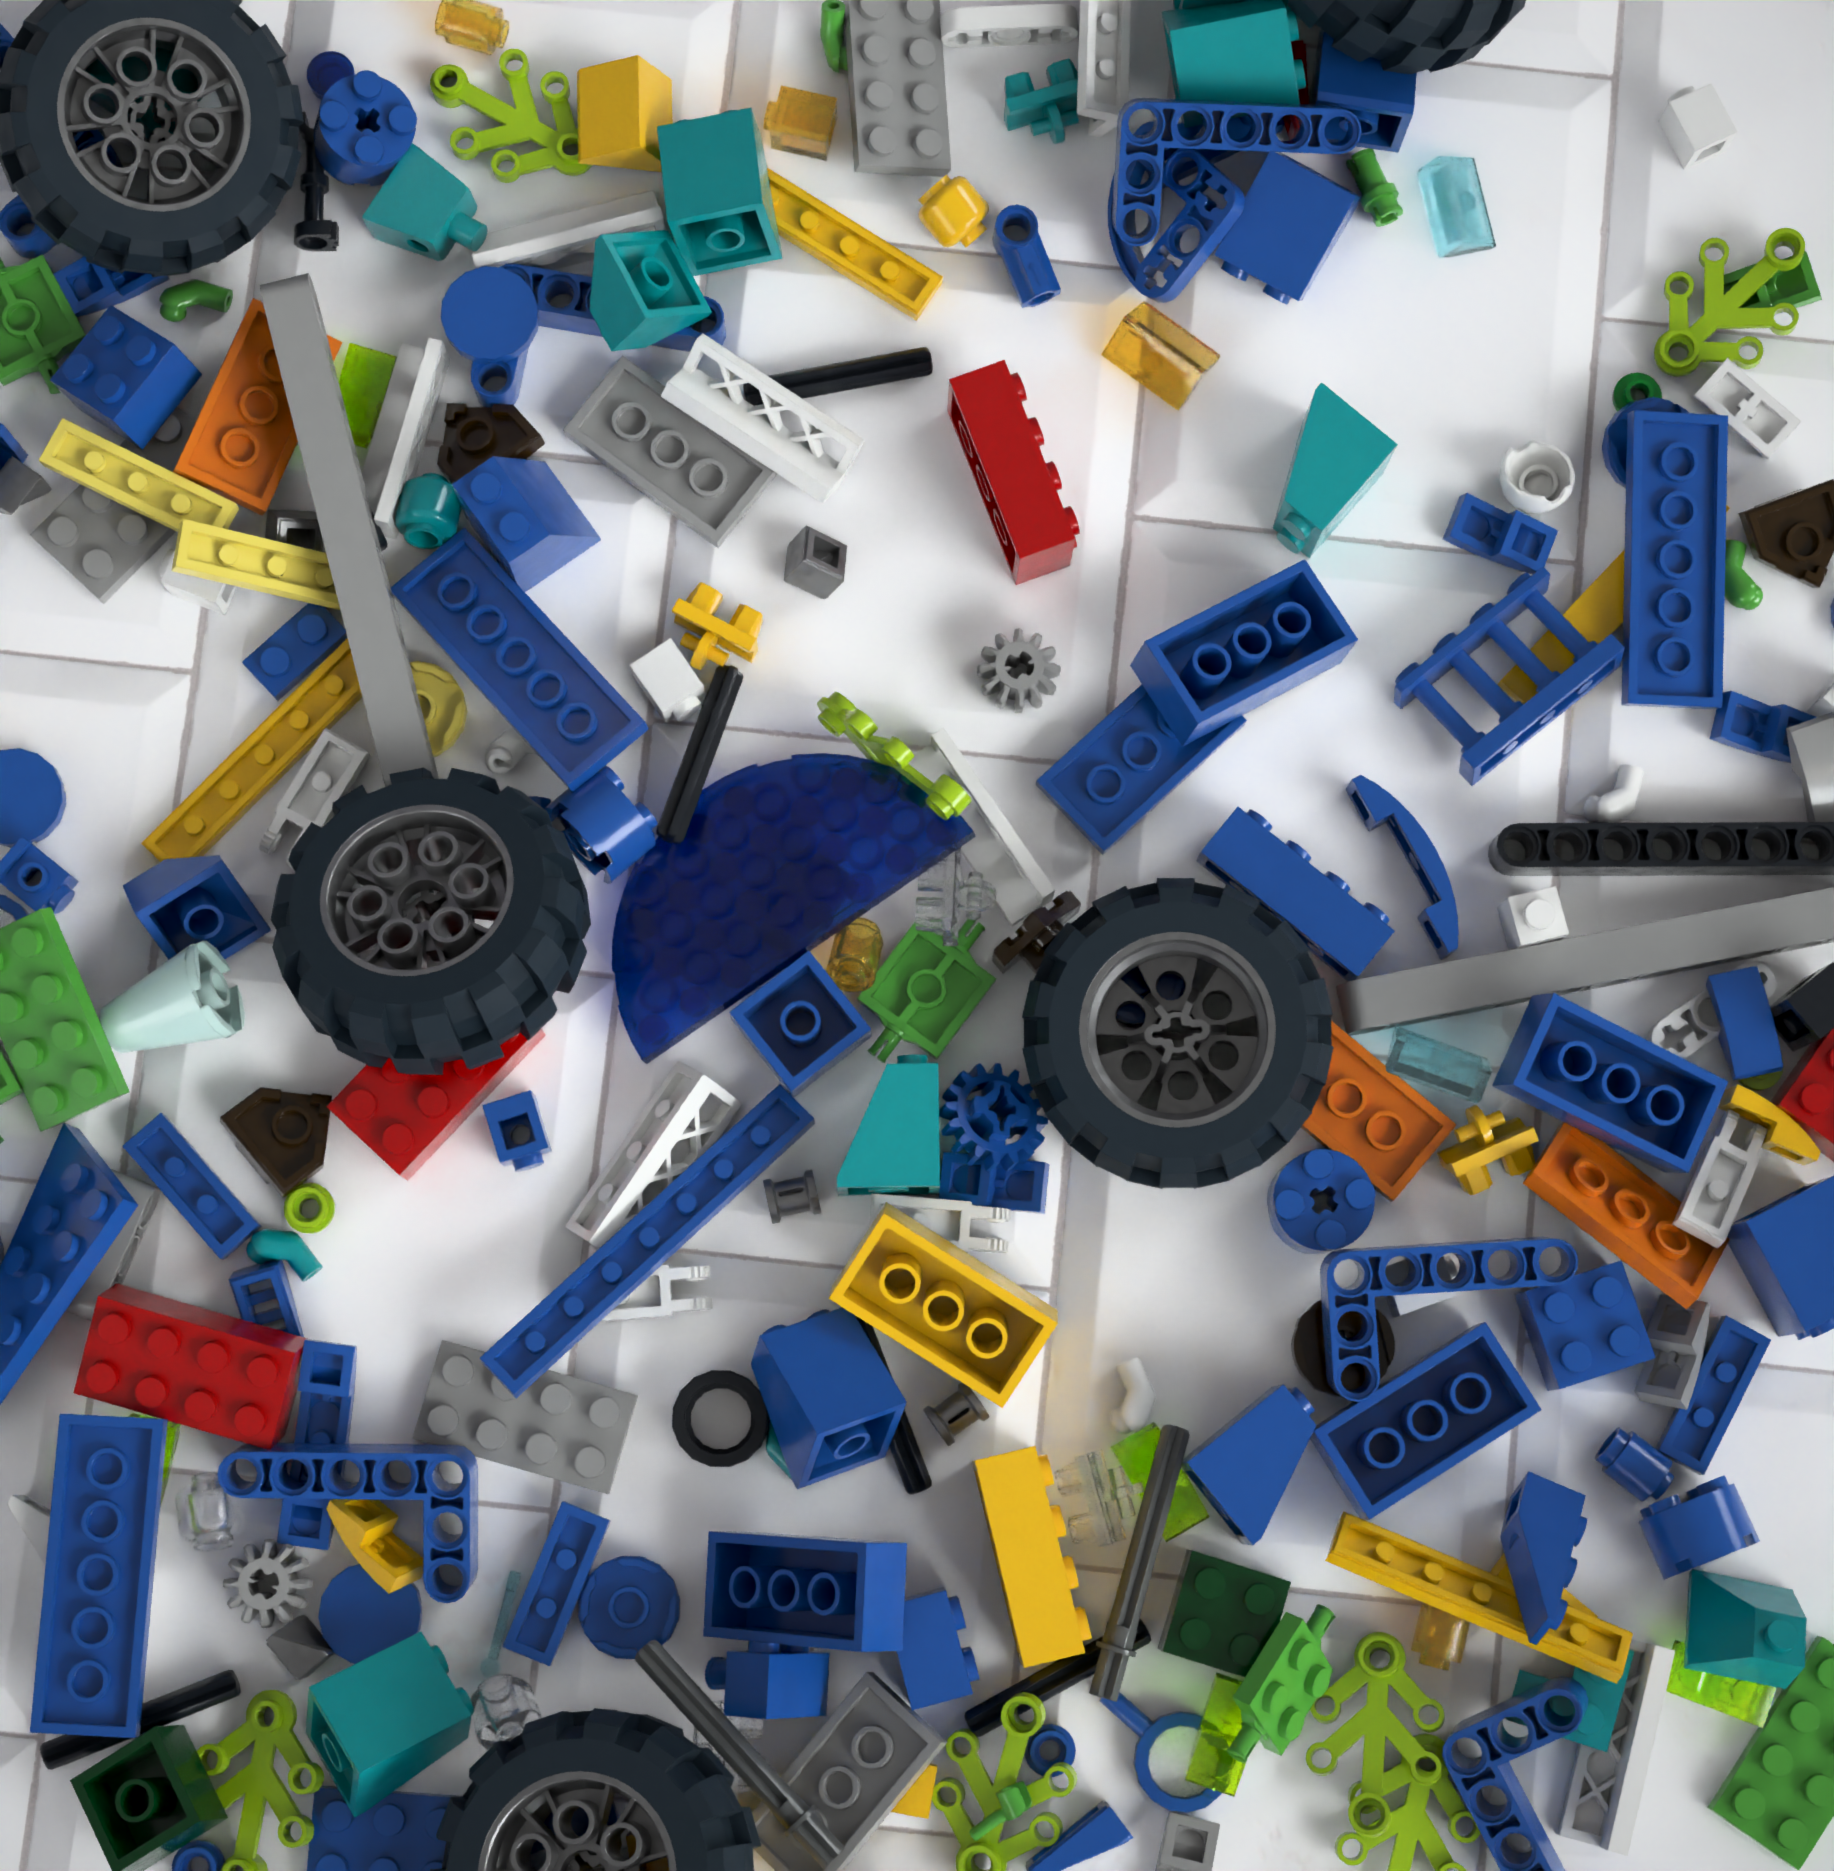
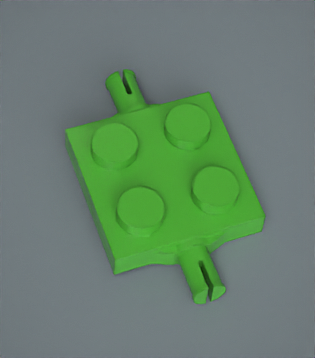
M43 254L22 265L5 267L0 258V382L5 386L29 373L39 371L50 394H58L61 392L50 381L59 369L57 362L78 346L86 336V332L74 314Z
M968 916L966 922L951 939L934 933L918 920L914 922L857 998V1002L875 1014L885 1027L874 1044L867 1050L872 1056L875 1057L883 1045L888 1042L877 1056L879 1061L885 1063L898 1043L903 1040L904 1042L917 1045L936 1060L940 1057L997 979L976 964L970 952H968L981 933L985 931V927L978 922L969 936L966 937L976 923L974 918Z
M1317 1604L1307 1623L1302 1618L1286 1612L1232 1697L1241 1710L1242 1728L1231 1746L1226 1750L1235 1760L1246 1763L1259 1740L1265 1749L1282 1756L1290 1741L1295 1740L1301 1733L1304 1719L1315 1700L1326 1692L1333 1669L1321 1650V1638L1336 1617L1327 1607Z

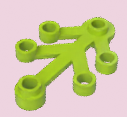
M508 49L503 52L499 59L501 73L509 81L516 109L470 84L464 70L456 65H443L433 72L430 79V87L438 104L446 108H456L466 104L503 125L475 132L469 127H460L454 130L450 136V145L457 158L471 160L481 152L531 140L544 148L520 156L507 149L500 150L494 154L491 160V167L498 181L511 183L516 181L521 175L552 167L562 174L577 176L585 173L592 167V165L579 164L578 153L570 156L563 152L568 145H578V128L575 127L568 101L570 96L569 81L563 73L558 71L548 72L542 77L540 82L543 98L552 105L557 131L539 122L527 78L530 70L528 59L525 53L519 49ZM513 60L523 63L522 67L516 71H510L506 66ZM447 77H455L457 79L456 84L452 87H443L441 81ZM552 83H560L564 86L562 91L556 94L547 91L548 86ZM463 138H469L474 141L473 145L468 149L457 147L458 142ZM503 161H511L515 164L514 168L509 172L498 170V166Z
M1792 228L1775 230L1766 241L1764 257L1725 294L1724 266L1728 260L1729 247L1720 238L1707 239L1701 245L1699 252V262L1704 267V314L1690 328L1688 324V300L1691 298L1694 289L1692 277L1686 272L1677 271L1670 274L1665 281L1664 295L1669 301V330L1662 334L1655 344L1654 359L1658 368L1667 375L1681 377L1695 371L1701 362H1724L1727 358L1743 369L1756 367L1763 355V345L1757 338L1746 336L1739 339L1737 343L1704 341L1717 329L1769 328L1773 333L1781 336L1788 335L1794 331L1798 323L1799 313L1796 307L1790 303H1779L1769 308L1740 307L1778 271H1789L1799 265L1805 251L1803 236ZM1785 246L1791 249L1793 255L1789 259L1783 260L1779 259L1774 251L1778 247ZM1709 248H1718L1723 253V256L1717 261H1711L1705 256V251ZM1682 281L1687 285L1688 290L1684 294L1678 295L1671 291L1670 285L1673 282ZM1780 312H1785L1791 316L1792 322L1789 325L1781 326L1775 322L1774 316ZM1744 346H1751L1757 351V356L1747 360L1740 356L1739 350ZM1674 347H1682L1686 350L1687 357L1677 361L1670 357L1669 351Z
M834 692L829 698L822 697L817 702V706L821 711L817 716L820 723L836 737L844 733L868 759L862 765L863 770L877 784L884 786L894 776L903 786L898 792L899 798L915 813L919 814L928 805L940 818L948 820L952 815L958 817L971 803V798L967 792L949 776L942 774L933 783L908 763L914 758V754L901 740L894 736L890 739L873 736L878 730L876 724L842 694Z
M1385 1632L1370 1633L1359 1641L1354 1651L1355 1666L1329 1687L1321 1697L1317 1698L1310 1711L1318 1722L1323 1724L1332 1723L1341 1714V1704L1368 1684L1366 1705L1324 1742L1312 1744L1306 1752V1763L1309 1769L1316 1775L1327 1776L1337 1768L1338 1758L1364 1736L1361 1794L1350 1803L1348 1817L1354 1830L1368 1838L1384 1834L1391 1824V1810L1386 1800L1382 1798L1386 1738L1410 1764L1411 1774L1418 1783L1432 1785L1442 1775V1765L1439 1758L1434 1753L1425 1751L1388 1708L1389 1685L1413 1709L1415 1724L1424 1732H1436L1443 1726L1445 1722L1444 1709L1438 1701L1428 1698L1404 1671L1406 1663L1404 1648L1397 1638ZM1380 1650L1387 1652L1390 1656L1387 1666L1376 1668L1371 1664L1370 1659L1374 1652ZM1322 1698H1330L1335 1702L1334 1711L1326 1716L1320 1715L1316 1711V1704ZM1431 1706L1438 1710V1720L1433 1724H1424L1419 1719L1420 1711L1425 1707ZM1319 1750H1326L1331 1754V1763L1325 1768H1318L1313 1765V1755ZM1422 1759L1432 1760L1436 1764L1435 1773L1430 1777L1420 1776L1416 1771L1419 1761ZM1368 1807H1374L1380 1811V1820L1374 1826H1367L1361 1821V1813Z
M265 1690L255 1695L248 1704L246 1722L219 1743L205 1744L197 1750L208 1776L223 1774L230 1765V1759L255 1742L251 1763L215 1790L224 1810L245 1795L234 1855L226 1859L221 1871H235L238 1865L244 1871H268L266 1862L257 1854L266 1801L280 1822L278 1838L284 1846L289 1848L302 1847L307 1845L314 1836L313 1822L309 1817L301 1814L273 1767L277 1748L291 1768L288 1773V1785L293 1792L300 1795L312 1794L317 1792L324 1782L322 1768L310 1760L293 1731L297 1721L296 1706L292 1699L280 1690ZM267 1707H270L274 1712V1720L270 1726L264 1720V1713ZM212 1750L218 1757V1762L214 1769L210 1768L207 1762L208 1754ZM305 1768L310 1771L312 1777L311 1783L307 1788L300 1781V1775ZM295 1821L300 1824L302 1829L301 1837L297 1841L291 1836V1826Z
M1027 1692L1018 1693L1011 1697L1002 1708L1001 1721L1008 1734L994 1783L990 1779L977 1753L980 1747L979 1738L970 1729L960 1728L947 1739L946 1752L953 1761L959 1764L984 1813L983 1819L995 1810L1002 1808L996 1792L1016 1783L1029 1737L1034 1735L1044 1724L1046 1718L1045 1707L1042 1701L1034 1694ZM1026 1704L1032 1708L1034 1712L1033 1721L1026 1722L1020 1719L1017 1713L1019 1705ZM957 1737H964L970 1742V1753L962 1754L955 1748V1739ZM1058 1762L1046 1771L1044 1777L1026 1785L1032 1799L1031 1807L1053 1796H1067L1077 1783L1075 1769L1068 1763ZM1056 1771L1065 1773L1069 1780L1068 1787L1059 1788L1055 1786L1052 1781V1773ZM947 1777L938 1782L934 1787L932 1802L938 1810L944 1812L961 1845L956 1855L957 1871H1007L1008 1861L1038 1846H1052L1062 1835L1063 1824L1061 1819L1052 1812H1042L1033 1819L1028 1829L999 1841L1004 1823H1000L978 1841H975L969 1833L974 1824L962 1805L966 1794L963 1784L956 1778ZM942 1787H951L956 1792L955 1803H947L942 1799L940 1794ZM1041 1821L1051 1823L1054 1828V1836L1050 1838L1043 1837L1038 1831V1823ZM975 1854H986L991 1861L990 1869H980L975 1863Z
M1432 1734L1415 1735L1413 1737L1425 1751H1432L1439 1758L1442 1765L1440 1779L1432 1785L1418 1783L1411 1774L1410 1764L1401 1755L1400 1763L1384 1772L1382 1797L1409 1783L1404 1804L1391 1811V1824L1384 1834L1368 1838L1357 1832H1344L1336 1839L1335 1853L1345 1864L1354 1866L1362 1863L1367 1857L1368 1850L1396 1835L1387 1871H1410L1417 1841H1419L1435 1871H1446L1450 1868L1466 1871L1462 1865L1453 1861L1425 1811L1430 1789L1449 1817L1447 1827L1453 1838L1462 1843H1471L1479 1837L1480 1831L1470 1811L1466 1810L1448 1778L1449 1771L1442 1756L1445 1742ZM1419 1763L1416 1766L1417 1773L1422 1777H1430L1436 1770V1764L1430 1770H1422ZM1362 1781L1355 1782L1349 1788V1804L1355 1798L1357 1791L1361 1789ZM1368 1807L1362 1811V1814H1370L1377 1809ZM1467 1816L1472 1820L1473 1829L1468 1835L1460 1836L1456 1831V1822L1461 1817ZM1380 1818L1368 1824L1367 1826L1376 1825L1379 1822ZM1348 1839H1356L1360 1844V1851L1356 1857L1347 1858L1343 1855L1342 1846Z

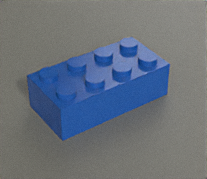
M1304 559L1144 641L1130 667L1183 747L1340 664L1356 644L1358 638Z
M1555 993L1532 995L1492 1086L1665 1173H1689L1729 1081Z
M1483 1322L1470 1327L1380 1384L1375 1394L1369 1399L1360 1402L1354 1401L1317 1424L1310 1440L1359 1518L1370 1520L1542 1409L1487 1323Z
M709 1531L703 1636L854 1652L902 1651L907 1543L762 1532Z

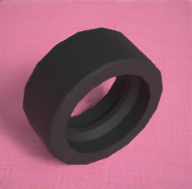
M711 1370L694 1377L680 1390L673 1406L672 1428L679 1446L693 1460L709 1467H732L748 1460L762 1446L767 1435L769 1415L760 1390L749 1378L731 1370ZM713 1389H729L739 1393L747 1402L751 1412V1426L746 1437L737 1445L728 1449H713L704 1445L695 1436L691 1426V1412L696 1401L704 1393Z

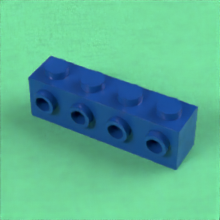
M1237 806L1202 849L1196 861L1224 884L1260 900L1259 905L1281 922L1286 920L1310 949L1309 951L1347 982L1356 980L1395 932V930L1387 925L1390 921L1388 916L1375 905L1366 902L1363 906L1349 895L1350 887L1336 874L1330 871L1323 874L1309 863L1311 856L1297 843L1288 840L1285 844L1270 832L1272 825L1262 815L1251 809L1246 813Z

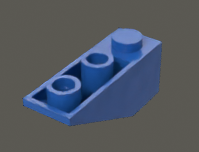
M1528 1471L1510 1497L1500 1539L1528 1640L1530 1643L1537 1645L1549 1628L1553 1630L1558 1629L1566 1612L1567 1601L1561 1599L1563 1587L1567 1588L1577 1567V1559L1571 1557L1573 1546L1576 1547L1579 1544L1586 1529L1587 1518L1581 1516L1586 1495Z

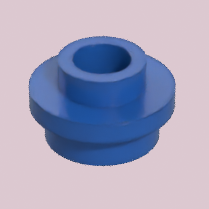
M1043 1724L1034 1735L1029 1737L1024 1756L1029 1767L1037 1774L1044 1776L1046 1771L1055 1763L1065 1762L1072 1765L1076 1755V1747L1072 1736L1066 1729L1056 1724ZM1047 1740H1053L1059 1745V1753L1052 1760L1044 1759L1040 1755V1747ZM1053 1772L1052 1777L1059 1776L1063 1774V1772Z
M194 1840L177 1851L172 1862V1871H192L191 1863L195 1857H202L207 1861L208 1871H221L225 1858L221 1850L214 1843L207 1840Z

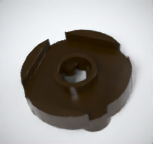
M1319 1300L1312 1304L1297 1319L1291 1340L1292 1357L1298 1372L1314 1390L1331 1396L1342 1397L1333 1391L1328 1384L1326 1376L1322 1302ZM1376 1309L1381 1379L1386 1374L1393 1360L1395 1340L1387 1318ZM1356 1311L1344 1313L1338 1320V1331H1343L1346 1339L1353 1338L1361 1329V1318ZM1360 1363L1349 1364L1341 1373L1342 1385L1347 1390L1357 1389L1365 1380V1371Z

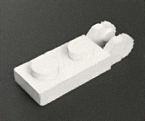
M325 728L275 808L274 812L276 815L259 843V850L267 855H271L279 847L287 833L289 824L296 825L303 830L290 848L285 865L292 868L288 860L292 848L311 822L322 828L333 818L335 814L332 810V803L349 792L370 758L369 752Z
M1730 1109L1724 1113L1712 1139L1707 1143L1672 1225L1715 1248H1719L1728 1236L1760 1161L1757 1156L1767 1134V1128L1756 1124L1747 1133L1742 1149L1729 1143L1739 1119V1114Z
M871 1194L869 1228L887 1202L967 1253L968 1250L1008 1253L1009 1241L999 1237H969L971 1219L984 1220L989 1223L1011 1221V1209L974 1206L971 1201Z
M669 1264L661 1265L600 1322L673 1316V1312L713 1309L711 1297L702 1295L690 1296L688 1299L672 1300L671 1281L687 1280L688 1282H696L710 1278V1266L670 1268Z

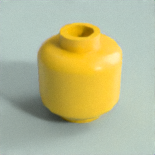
M946 174L918 199L922 204L918 212L919 220L943 247H952L960 241L967 248L987 230L981 221L987 216L989 205L963 176L950 179Z

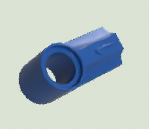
M1018 204L1010 205L1001 210L995 223L992 238L993 247L1003 259L1022 308L1046 303L1059 295L1061 288L1038 233L1037 217L1032 210ZM1010 225H1017L1022 227L1028 236L1023 240L1013 241L1005 236L1003 229Z

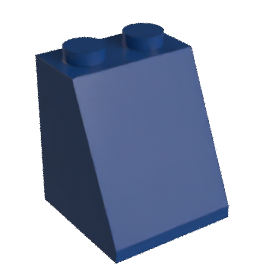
M1320 29L1309 104L1335 105L1343 107L1356 115L1361 123L1362 130L1360 141L1356 147L1398 153L1414 112L1417 73L1403 74L1383 71L1380 60L1371 57L1359 62L1332 47L1334 39ZM1341 116L1329 120L1324 130L1327 141L1330 143L1341 141L1347 134L1348 125L1345 118Z
M1269 152L1245 196V206L1241 216L1222 239L1214 255L1224 260L1221 269L1230 275L1246 282L1250 274L1266 283L1263 292L1286 305H1288L1291 298L1302 301L1355 212L1362 196L1282 152Z
M492 456L452 484L466 519L499 565L524 592H527L601 541L598 533L545 461Z
M1834 1176L1807 1184L1733 1222L1727 1236L1730 1239L1728 1242L1729 1247L1778 1337L1795 1334L1797 1339L1801 1340L1808 1336L1815 1338L1834 1329Z
M843 1307L833 1311L824 1309L813 1313L804 1321L789 1326L782 1324L773 1326L759 1336L751 1367L791 1479L797 1490L886 1456L907 1401L854 1314Z
M1284 1384L1271 1387L1183 1459L1181 1468L1242 1544L1254 1545L1262 1538L1316 1427L1315 1422L1309 1416L1315 1409L1297 1387L1287 1389Z

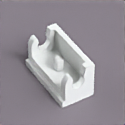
M1728 358L1693 396L1713 414L1728 415V426L1766 459L1772 456L1802 422Z

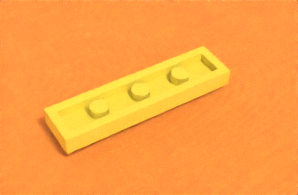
M64 418L59 422L39 458L40 463L44 467L178 532L179 524L183 519L229 529L239 510L235 502Z
M183 519L179 524L172 565L173 572L340 610L325 552Z

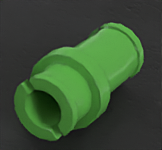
M1368 148L1351 156L1352 159L1346 161V166L1362 194L1360 203L1364 211L1371 213L1374 224L1381 227L1398 219L1397 216L1403 214V209L1397 201L1399 192L1394 183H1388L1375 157L1374 150Z

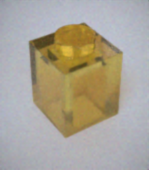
M781 85L777 102H768L763 129L770 131L771 149L827 161L838 118L837 98Z

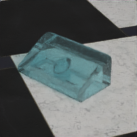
M1437 156L1418 170L1417 176L1438 257H1455L1496 247L1475 159L1473 157Z
M1400 1027L1394 1029L1385 1064L1388 1073L1472 1103H1479L1492 1073L1488 1058Z

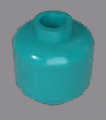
M425 473L405 482L403 490L399 495L395 526L409 544L422 549H435L457 533L461 505L452 484L444 476L436 473Z

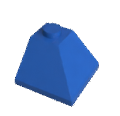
M220 855L165 859L123 885L135 915L168 960L190 944H196L201 941H208L217 948L224 959H227L271 931L265 919Z

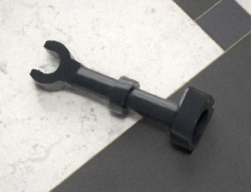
M302 112L304 123L299 126V132L302 139L305 140L306 165L305 173L300 176V190L305 193L304 221L294 226V245L306 251H337V246H339L338 223L332 222V220H323L324 194L329 192V177L324 174L325 169L316 157L313 137L314 129L309 127L306 112Z

